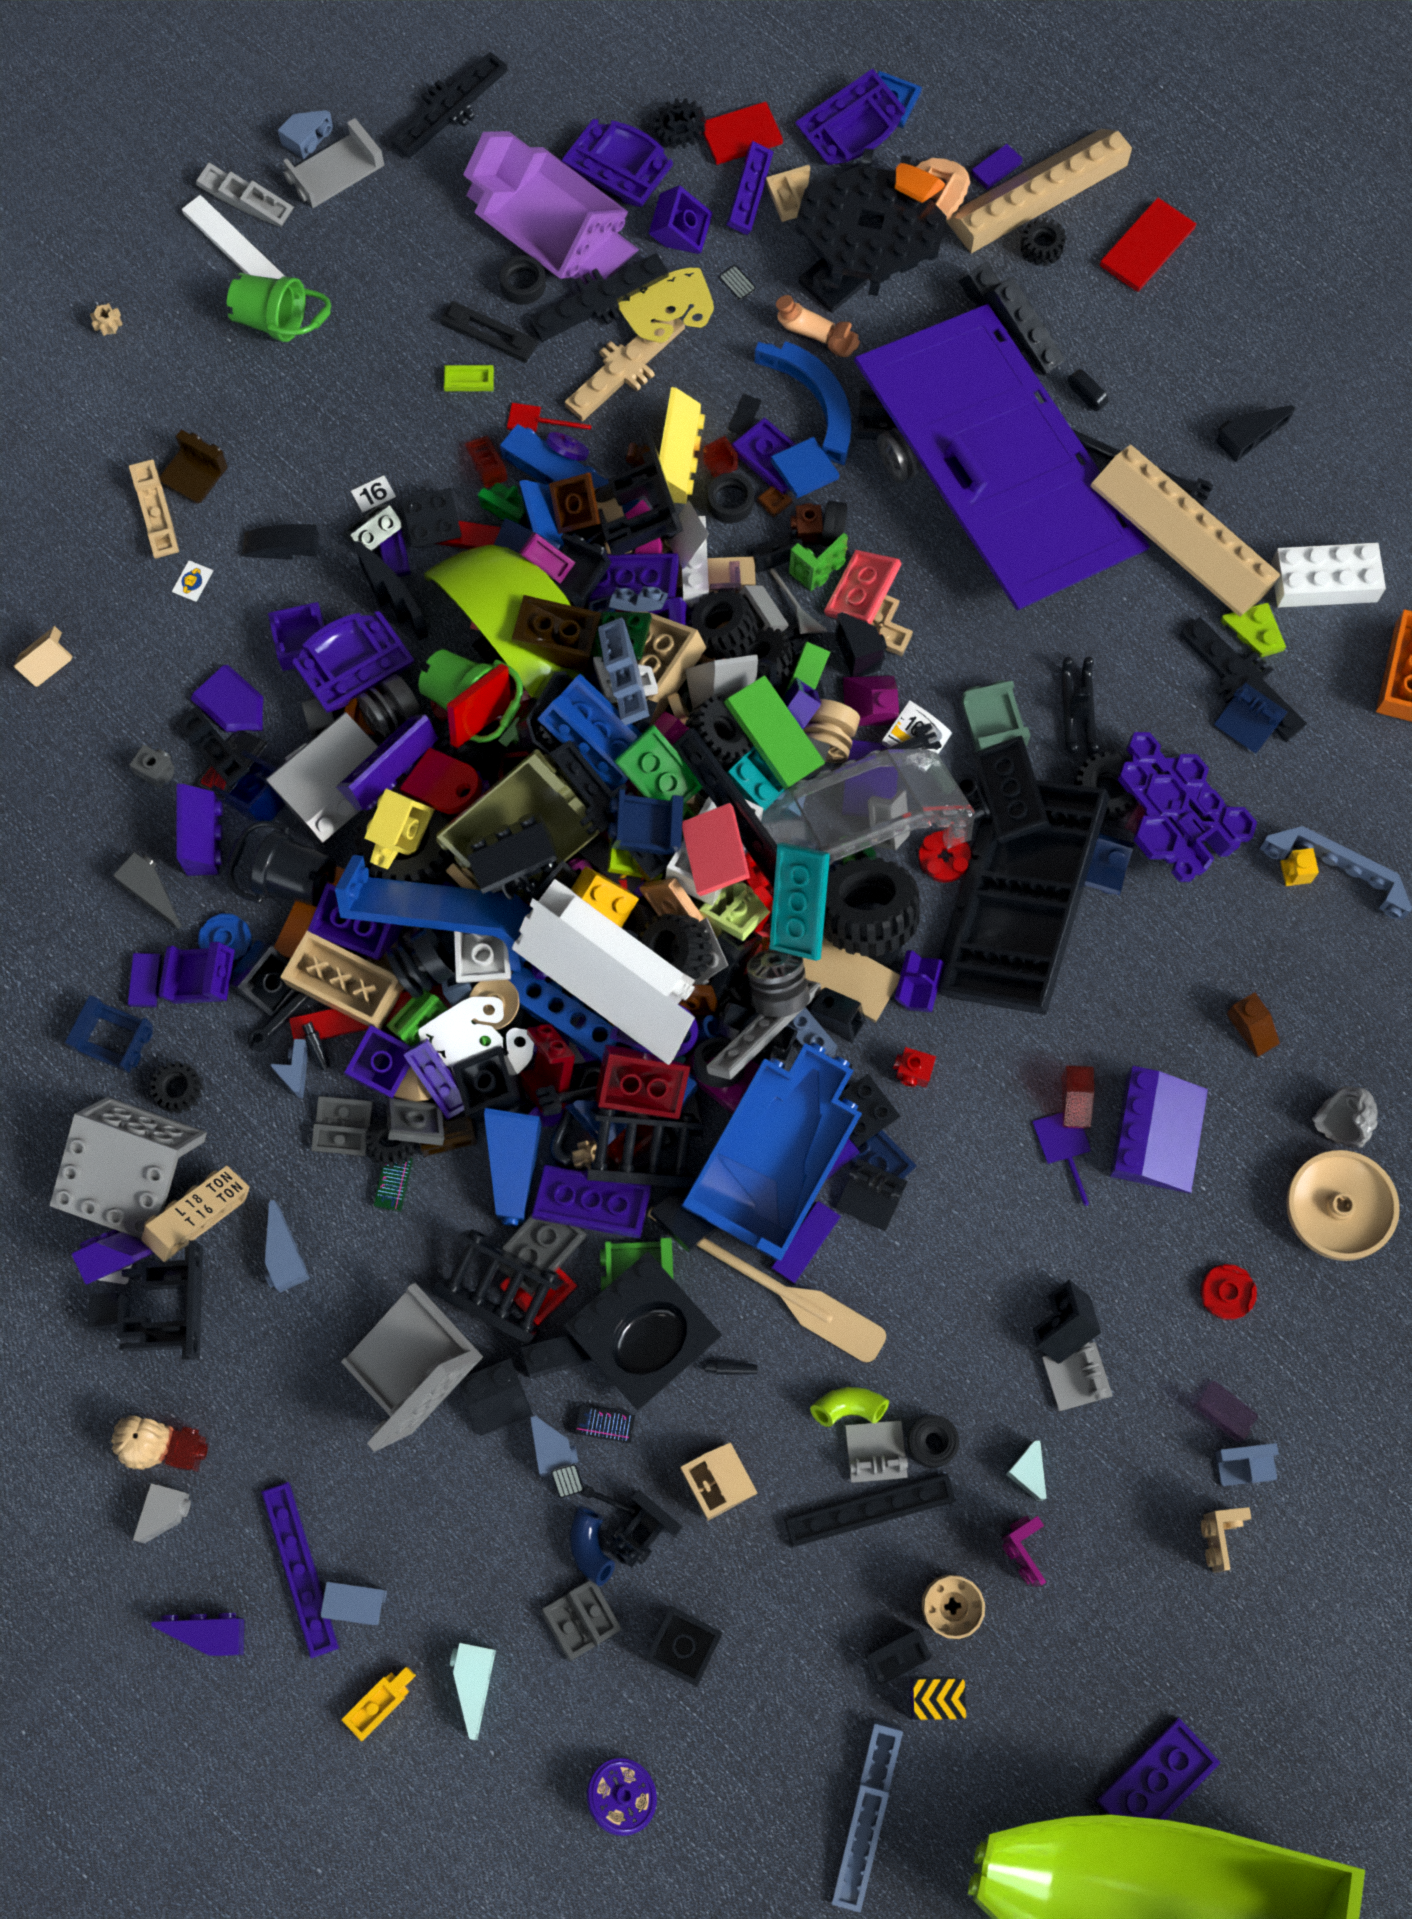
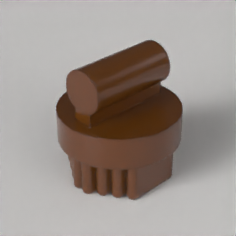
M636 443L628 445L626 462L633 463L632 469L645 464L642 454L650 451L649 445L644 443L641 448Z

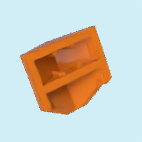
M900 163L896 167L895 189L921 203L938 193L945 186V183L938 177L920 168L905 163Z

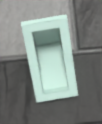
M1040 1441L1032 1442L1006 1473L1009 1478L1036 1501L1046 1499Z

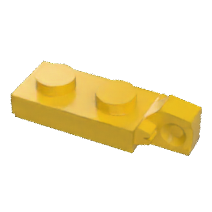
M405 1667L397 1676L391 1672L387 1677H383L342 1718V1721L362 1742L405 1699V1696L409 1693L405 1686L416 1675L409 1667Z

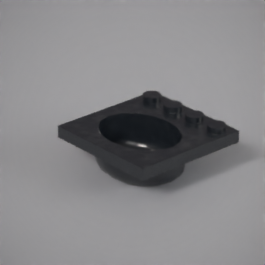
M646 1252L563 1325L637 1411L642 1409L722 1337L718 1329L649 1252Z

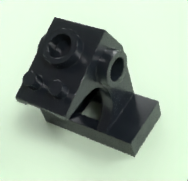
M640 1490L632 1497V1501L642 1509L627 1528L621 1525L611 1538L614 1544L610 1550L614 1553V1557L620 1563L627 1564L631 1568L637 1562L642 1565L653 1552L649 1547L664 1529L668 1530L675 1537L683 1529L682 1525ZM639 1523L652 1532L642 1546L630 1537V1534Z

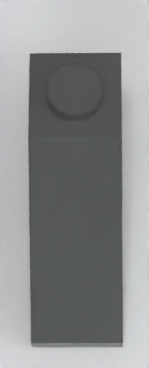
M134 852L113 875L119 885L179 930L182 925L164 884L155 869L156 863L148 856L144 855L141 858Z

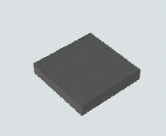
M388 1098L386 1104L388 1139L443 1145L442 1111L437 1104Z

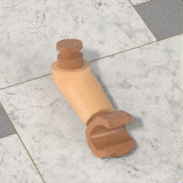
M784 295L777 300L776 307L779 310L777 315L778 321L785 329L828 344L830 351L840 357H849L857 349L860 343L858 340L859 335L850 331L852 326L850 322H839L835 326L833 322L802 307L799 303H795L789 295Z

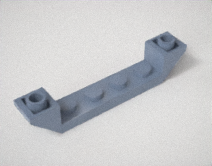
M1304 826L1268 835L1260 847L1267 856L1281 860L1285 859L1293 844L1299 850L1313 848L1315 855L1320 857L1324 863L1331 866L1336 865L1344 869L1348 875L1355 878L1360 877L1368 881L1376 889L1386 890L1387 892L1379 909L1384 911L1388 917L1403 921L1411 912L1412 906L1398 873Z

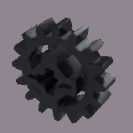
M675 98V104L667 101L666 109L659 108L660 115H655L656 123L654 126L658 139L664 140V145L667 146L672 143L673 148L676 149L678 144H681L684 149L688 142L691 145H695V138L701 140V132L706 131V119L702 107H697L695 101L688 104V100L685 98L682 103H679L678 98Z

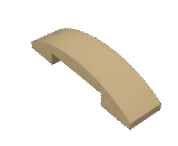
M154 460L129 465L154 558L178 553L179 548Z

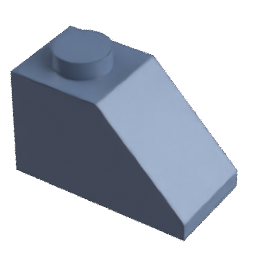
M530 1417L538 1469L541 1477L551 1475V1471L554 1469L578 1463L576 1445L570 1446L569 1439L538 1417Z

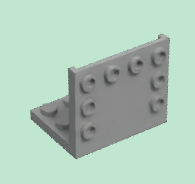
M106 1097L74 1114L50 1206L141 1239L145 1222L153 1215L159 1216L164 1212L178 1158L204 1143L207 1132Z
M416 1283L411 1284L407 1288L408 1290L366 1337L341 1361L390 1416L387 1422L385 1420L382 1421L372 1431L374 1436L367 1444L374 1452L412 1434L483 1358Z

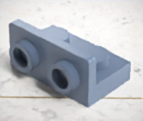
M806 1007L787 1024V1026L798 1031L796 1040L801 1046L805 1043L810 1045L811 1042H814L826 1049L824 1054L832 1057L836 1054L837 1045Z

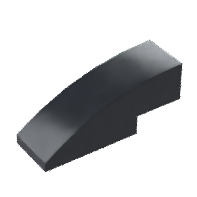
M287 524L245 532L242 555L243 557L293 560V555L316 557L319 539L316 524Z

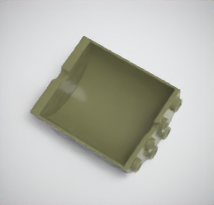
M535 749L437 833L436 841L444 850L449 849L455 855L456 862L462 868L470 867L472 869L467 857L466 845L473 838L478 836L485 837L493 833L499 826L511 825L528 813L535 814L540 812L553 837L556 855L564 862L570 859L600 832L597 830L591 835L586 832L593 825L592 822L582 827L579 822L586 817L584 812L588 808L548 760V755H542L540 750ZM473 873L472 876H473V878L475 879V881L477 882L476 877H475V875H474V873ZM540 873L535 874L529 878L536 879L540 875ZM520 889L515 894L522 899L521 895L524 891Z

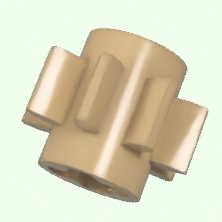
M109 303L107 305H97L94 313H90L93 321L91 324L94 330L98 331L101 329L103 336L112 333L116 334L118 326L123 325L119 309L112 310Z
M595 1140L577 1143L579 1150L572 1152L573 1164L577 1169L582 1170L583 1163H591L595 1159L597 1145Z

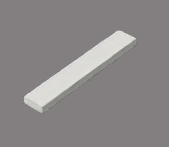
M201 195L182 208L183 214L245 274L280 279L284 276Z

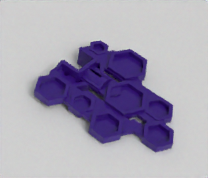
M1134 732L1130 736L1126 748L1131 755V762H1125L1121 766L1117 778L1128 793H1132L1145 809V816L1139 820L1133 840L1148 859H1164L1168 864H1173L1171 873L1179 882H1191L1195 875H1202L1214 860V857L1202 844L1203 842L1207 841L1219 857H1227L1240 847L1241 842H1249L1253 838L1257 821L1245 807H1227L1221 796L1205 781L1209 768L1197 754H1180L1177 758H1165L1160 752L1161 745L1150 732ZM1154 764L1160 772H1166L1167 774H1158L1151 765ZM1189 801L1201 816L1208 817L1211 821H1202L1188 805Z

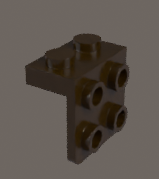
M181 429L175 436L180 451L160 475V481L168 488L199 504L204 500L228 466L223 456L224 453L218 446L214 444L208 445L197 434L193 432L189 434Z

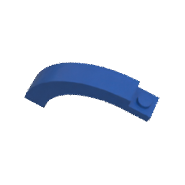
M785 341L782 349L773 344L758 342L755 349L756 364L792 376L806 386L815 396L823 410L827 427L822 450L830 461L845 466L851 436V414L847 397L835 375L817 357L797 345Z

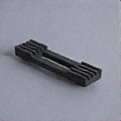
M451 301L440 319L441 325L502 350L506 355L526 364L528 359H530V355L533 354L535 346L537 347L538 345L536 338L454 301ZM473 320L510 337V340L507 343L468 324Z

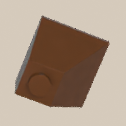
M591 473L549 483L558 534L600 524Z

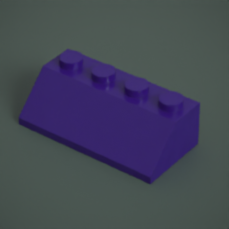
M426 715L410 716L336 786L356 810L366 809L368 811L378 802L377 797L385 789H393L398 783L396 779L402 773L406 775L416 766L415 761L421 755L424 756L429 747L435 748L433 744L438 740V737L429 718Z

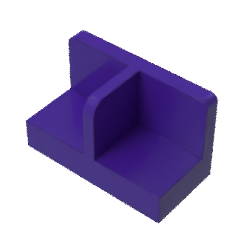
M907 950L895 1000L909 1011L932 1012L944 962L940 959L921 958L913 950Z

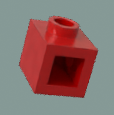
M905 1047L903 1055L897 1054L893 1069L898 1070L896 1079L901 1080L900 1083L905 1086L916 1087L918 1085L927 1088L936 1056Z

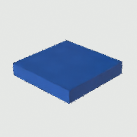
M878 71L879 77L906 109L904 116L902 115L898 127L903 128L921 94L922 87Z
M814 437L771 456V463L796 499L839 479L840 474Z

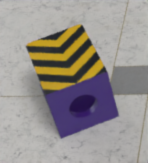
M963 1679L910 1680L912 1720L966 1718L965 1681Z

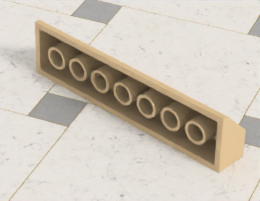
M1099 129L959 207L952 214L950 220H946V222L969 252L973 253L1126 167L1132 147L1119 131Z
M1131 444L1117 454L1091 484V487L1239 617L1268 594L1281 576L1270 564Z

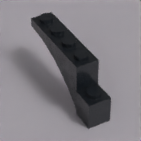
M987 261L958 280L970 301H974L980 306L989 304L1001 324L1022 345L1043 375L1065 360L1013 276L1000 282Z

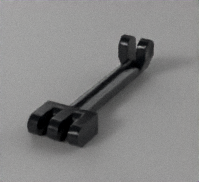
M554 1085L538 1088L535 1094L537 1098H540L538 1102L540 1107H543L541 1109L543 1115L549 1116L561 1113L562 1103L595 1096L597 1085L560 1093L556 1092Z

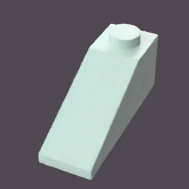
M459 1643L458 1649L453 1648L450 1666L454 1667L453 1675L469 1739L478 1740L496 1650Z

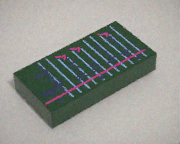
M410 1157L409 1162L403 1159V1166L398 1167L397 1163L393 1164L394 1168H389L387 1163L384 1168L382 1167L374 1201L375 1208L402 1212L413 1158Z

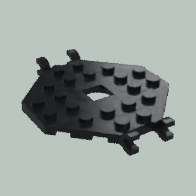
M864 148L861 165L805 188L795 222V230L799 235L803 234L809 241L808 245L813 251L828 262V268L832 271L830 287L839 289L842 276L847 275L870 280L868 294L878 296L881 282L888 280L891 274L898 271L901 273L917 267L918 262L925 259L931 261L938 257L947 216L931 198L921 203L895 189L896 171L872 167L874 150ZM902 155L900 163L910 165L911 157ZM866 214L879 216L884 220L882 229L859 226L860 216Z

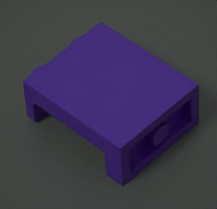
M210 942L209 948L181 950L174 946H167L159 996L174 1004L227 1001L235 950L220 942Z

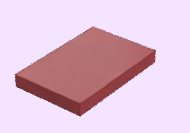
M855 550L824 610L825 615L837 619V614L844 612L871 624L901 566L900 560Z
M730 803L682 821V831L696 892L699 896L750 878L734 808Z

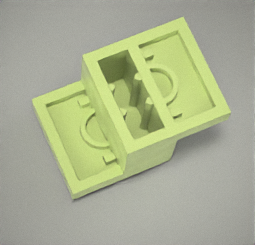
M741 881L724 887L713 906L699 899L694 902L703 918H708L717 937L727 932L742 941L770 913L752 888Z

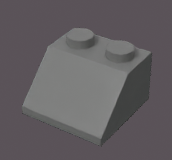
M745 585L738 592L748 602L757 620L756 626L758 629L763 628L766 631L768 627H773L774 631L776 629L784 631L789 626L763 586Z

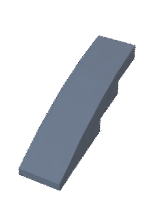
M621 617L599 626L598 630L604 666L609 672L612 692L618 701L620 719L626 726L648 717L649 711L633 646L625 621Z

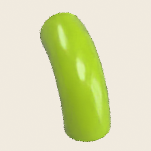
M845 1387L828 1392L811 1406L810 1410L815 1420L825 1427H831L837 1420L847 1415H858L875 1424L886 1412L889 1400L866 1388Z

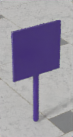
M1076 1108L1032 1121L1047 1164L1067 1159L1084 1206H1088V1199L1072 1159L1074 1156L1091 1152Z

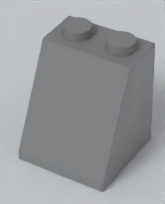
M757 655L715 660L685 669L692 710L711 696L725 695V699L755 682L758 666ZM714 724L716 733L723 732L719 726Z

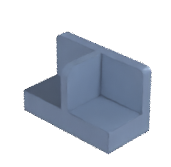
M1277 1443L1222 1449L1215 1452L1221 1486L1276 1480L1277 1473L1274 1456L1279 1455Z
M327 1582L321 1617L378 1625L382 1602H386L387 1591Z

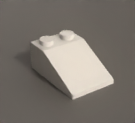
M454 931L456 983L511 979L508 948L501 939L489 935Z

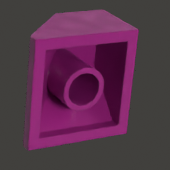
M894 676L843 677L844 705L849 706L859 714L860 721L858 726L893 725L899 716L898 689Z

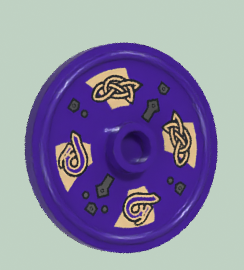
M616 1758L603 1763L592 1774L587 1787V1804L593 1819L603 1830L616 1836H629L641 1831L650 1823L656 1810L657 1794L651 1776L640 1764L629 1759Z

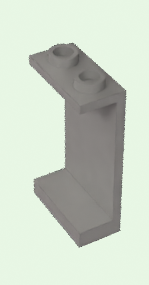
M356 118L347 122L350 135L298 166L294 167L287 158L283 160L286 170L283 173L290 185L294 184L297 187V193L302 201L305 202L307 200L312 208L384 166L382 151Z

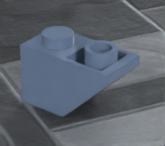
M327 110L293 114L278 129L281 145L304 160L309 153L314 152L324 137L330 135L334 128L331 114Z

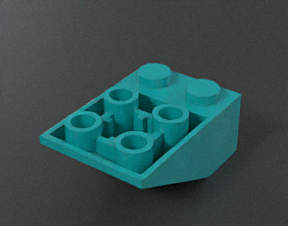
M752 746L747 754L732 763L725 772L744 799L762 807L764 812L785 790L759 752Z

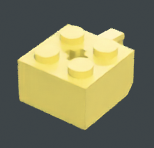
M385 789L384 794L378 799L375 815L369 821L366 828L365 839L375 843L370 862L388 869L398 852L405 855L417 852L435 809Z

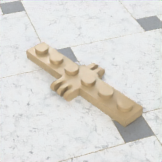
M668 309L665 310V312L668 313V314H671V313H672V312H671L670 310H668ZM679 318L669 322L655 319L652 323L670 324L674 328L669 339L663 343L641 338L639 335L625 347L622 344L617 347L613 342H608L606 344L607 349L603 347L599 351L600 355L604 358L603 363L605 365L565 401V407L583 422L624 383L638 391L641 388L638 382L645 385L648 382L645 376L649 379L655 376L654 372L645 364L685 329L684 322ZM661 328L654 331L655 336H662L665 333V330Z

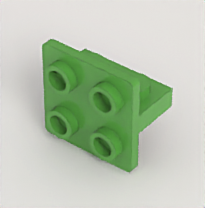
M424 989V995L417 999L412 997L386 1025L395 1035L411 1047L421 1042L419 1028L449 1010L437 996ZM426 1034L429 1037L430 1043H432L434 1036Z

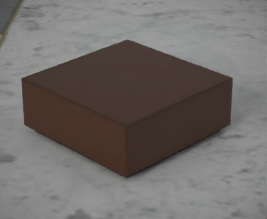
M771 486L757 498V502L775 518L792 504V499L786 493L783 495Z

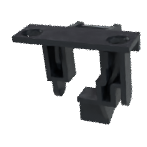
M650 432L645 433L650 451L642 454L645 464L609 478L608 484L597 488L594 492L596 502L603 503L615 498L619 506L644 495L653 509L630 519H627L625 515L608 523L602 508L598 509L600 524L572 531L573 534L580 536L586 543L591 545L597 543L605 548V543L607 542L612 555L619 556L660 537L671 539L683 531L664 469Z
M189 1240V1246L185 1247V1260L141 1262V1268L122 1270L123 1277H142L141 1287L145 1290L178 1289L185 1292L184 1321L151 1322V1319L146 1316L130 1317L131 1299L117 1293L89 1294L88 1328L101 1331H117V1338L122 1341L140 1340L137 1343L127 1342L119 1344V1351L135 1352L182 1349V1360H199L203 1246L195 1240Z

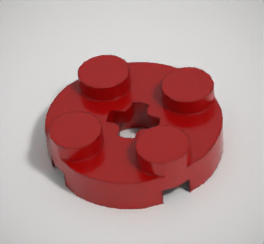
M938 831L925 837L918 854L921 870L932 877L933 880L941 883L953 882L962 877L968 868L969 859H971V850L964 836L950 831ZM942 851H946L952 857L948 859V862H944L937 855H940Z

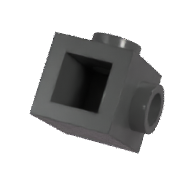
M144 744L129 765L136 776L160 789L172 779L175 769L170 760L171 756L161 749L155 751Z

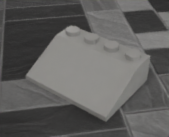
M345 712L265 780L311 836L323 843L360 811L352 806L336 786L378 746Z

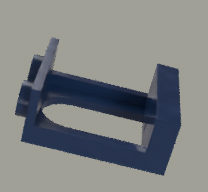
M89 995L65 1043L71 1050L130 1073L132 1067L135 1068L140 1061V1051L144 1043L147 1044L153 1035V1025L147 1018L139 1019L105 1005L99 998ZM99 1018L135 1033L125 1055L117 1054L88 1042Z

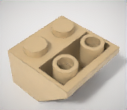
M731 1443L705 1453L681 1467V1471L707 1521L758 1494Z

